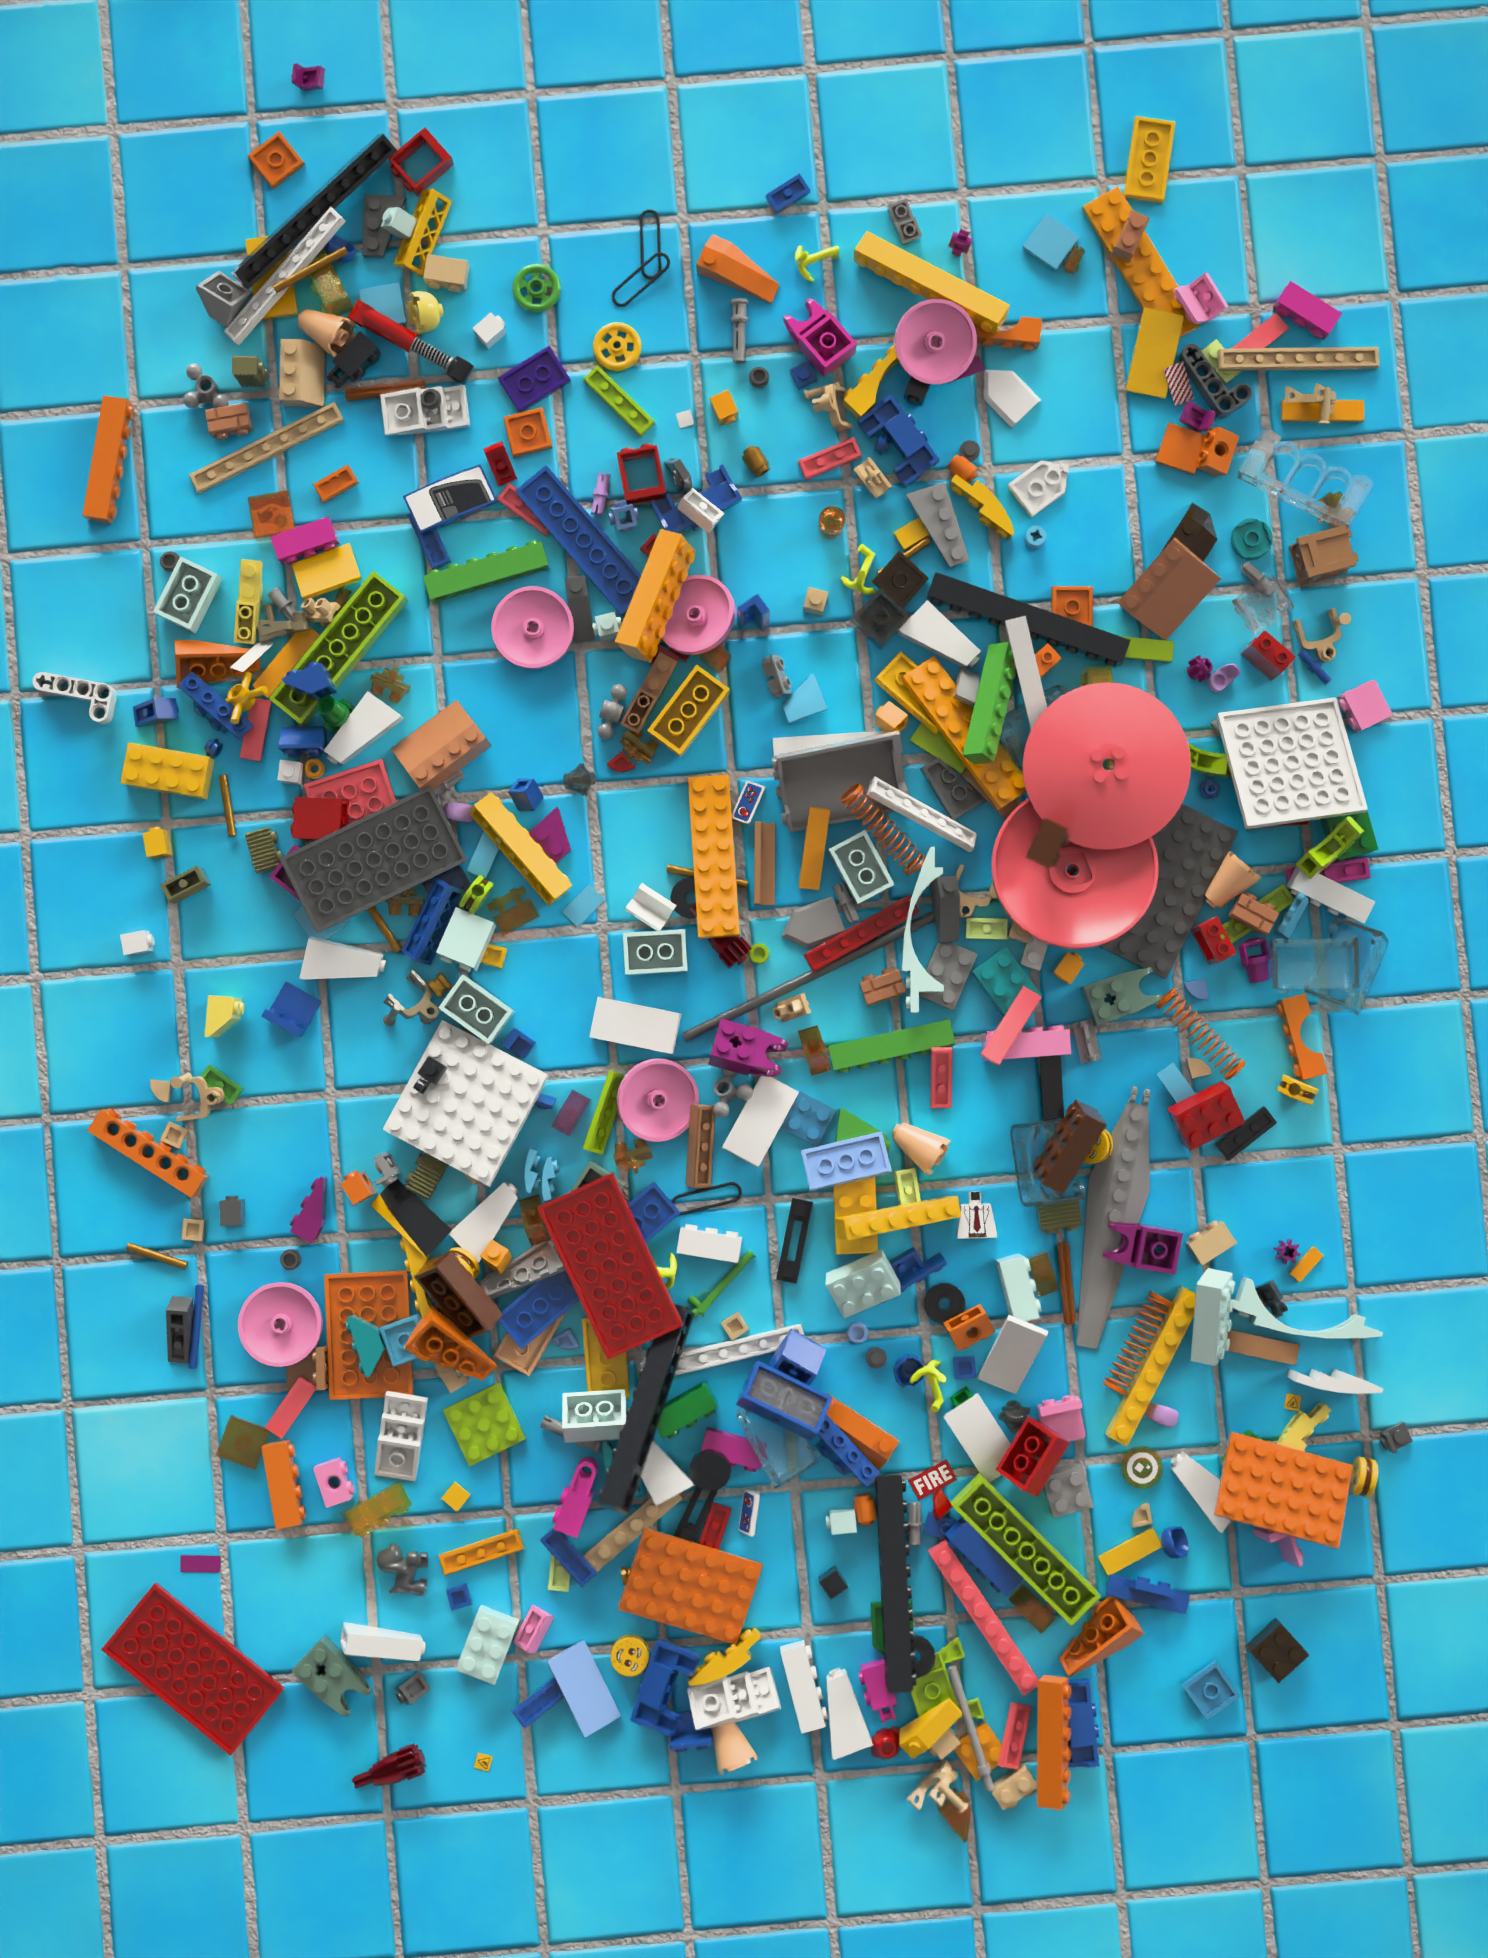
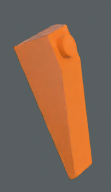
M712 235L705 244L696 264L698 274L772 304L779 288V283L733 243L715 235Z
M174 640L177 689H180L178 684L190 672H194L205 683H209L212 681L221 682L226 677L233 675L238 677L244 675L245 672L260 670V657L244 672L230 668L250 649L199 640Z
M433 1307L418 1322L404 1347L420 1360L426 1362L430 1360L440 1364L441 1367H450L459 1370V1373L480 1380H484L497 1367V1364L450 1319Z
M835 1397L832 1398L826 1414L867 1459L880 1470L898 1445V1438Z
M1109 1596L1097 1605L1094 1610L1095 1614L1089 1622L1084 1623L1082 1626L1084 1629L1079 1636L1071 1641L1060 1656L1059 1660L1069 1677L1124 1649L1144 1634L1135 1616L1119 1598Z

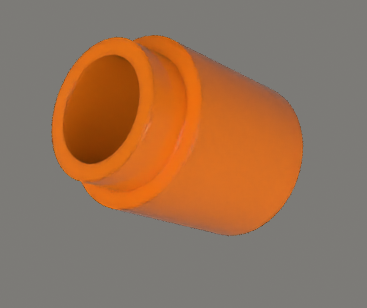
M958 454L953 457L947 466L952 475L955 476L956 474L969 483H972L978 475L975 472L977 467Z
M871 1494L855 1495L853 1505L856 1522L861 1523L862 1526L873 1524V1520H876L877 1516L874 1499L871 1498Z

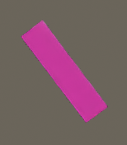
M1368 858L1333 862L1319 874L1337 883L1370 878ZM1295 868L1285 869L1287 883Z

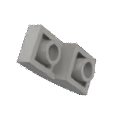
M907 198L887 206L902 244L922 237Z
M960 667L955 682L957 686L953 698L972 706L975 703L978 692L979 674Z

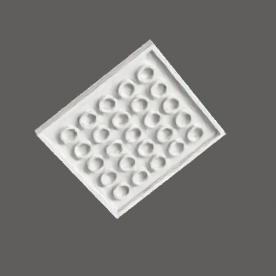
M1336 697L1217 714L1216 719L1245 829L1365 813L1368 810Z
M442 1020L383 1130L490 1187L549 1075ZM430 1056L446 1066L447 1069L437 1085L430 1083L425 1093L421 1094L413 1086L422 1077L417 1072L427 1057Z

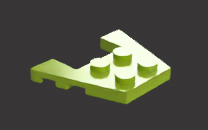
M959 1637L935 1653L934 1666L928 1674L916 1678V1686H913L911 1695L918 1716L923 1715L949 1698L960 1709L945 1667L946 1663L965 1657ZM979 1698L968 1700L967 1703L971 1716L977 1717V1719L985 1718Z

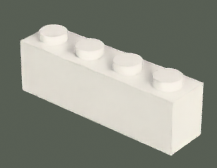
M1297 865L1286 885L1287 888L1291 889V894L1296 896L1302 893L1309 898V903L1320 907L1322 904L1328 907L1327 912L1336 916L1340 913L1346 916L1345 921L1354 925L1357 922L1365 924L1375 904V901L1321 874H1317L1309 879Z
M802 1640L780 1646L801 1734L825 1728V1720H828L826 1707H821L820 1704L823 1695L820 1686L816 1687L814 1679L818 1678L816 1668L810 1665L809 1659L813 1658L810 1645L805 1646V1642Z

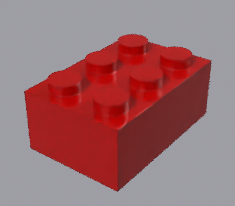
M1223 1081L1167 1108L1182 1144L1190 1151L1245 1124L1231 1088Z
M1028 1416L995 1470L1024 1492L1038 1497L1070 1442L1042 1422Z

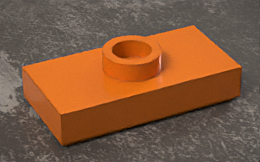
M347 464L314 483L313 486L322 502L326 503L358 485L359 482Z

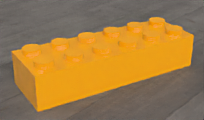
M660 529L615 639L616 644L631 658L651 663L653 657L657 654L658 644L665 634L666 624L672 616L675 602L679 599L680 589L688 576V569L695 559L696 551L682 534Z

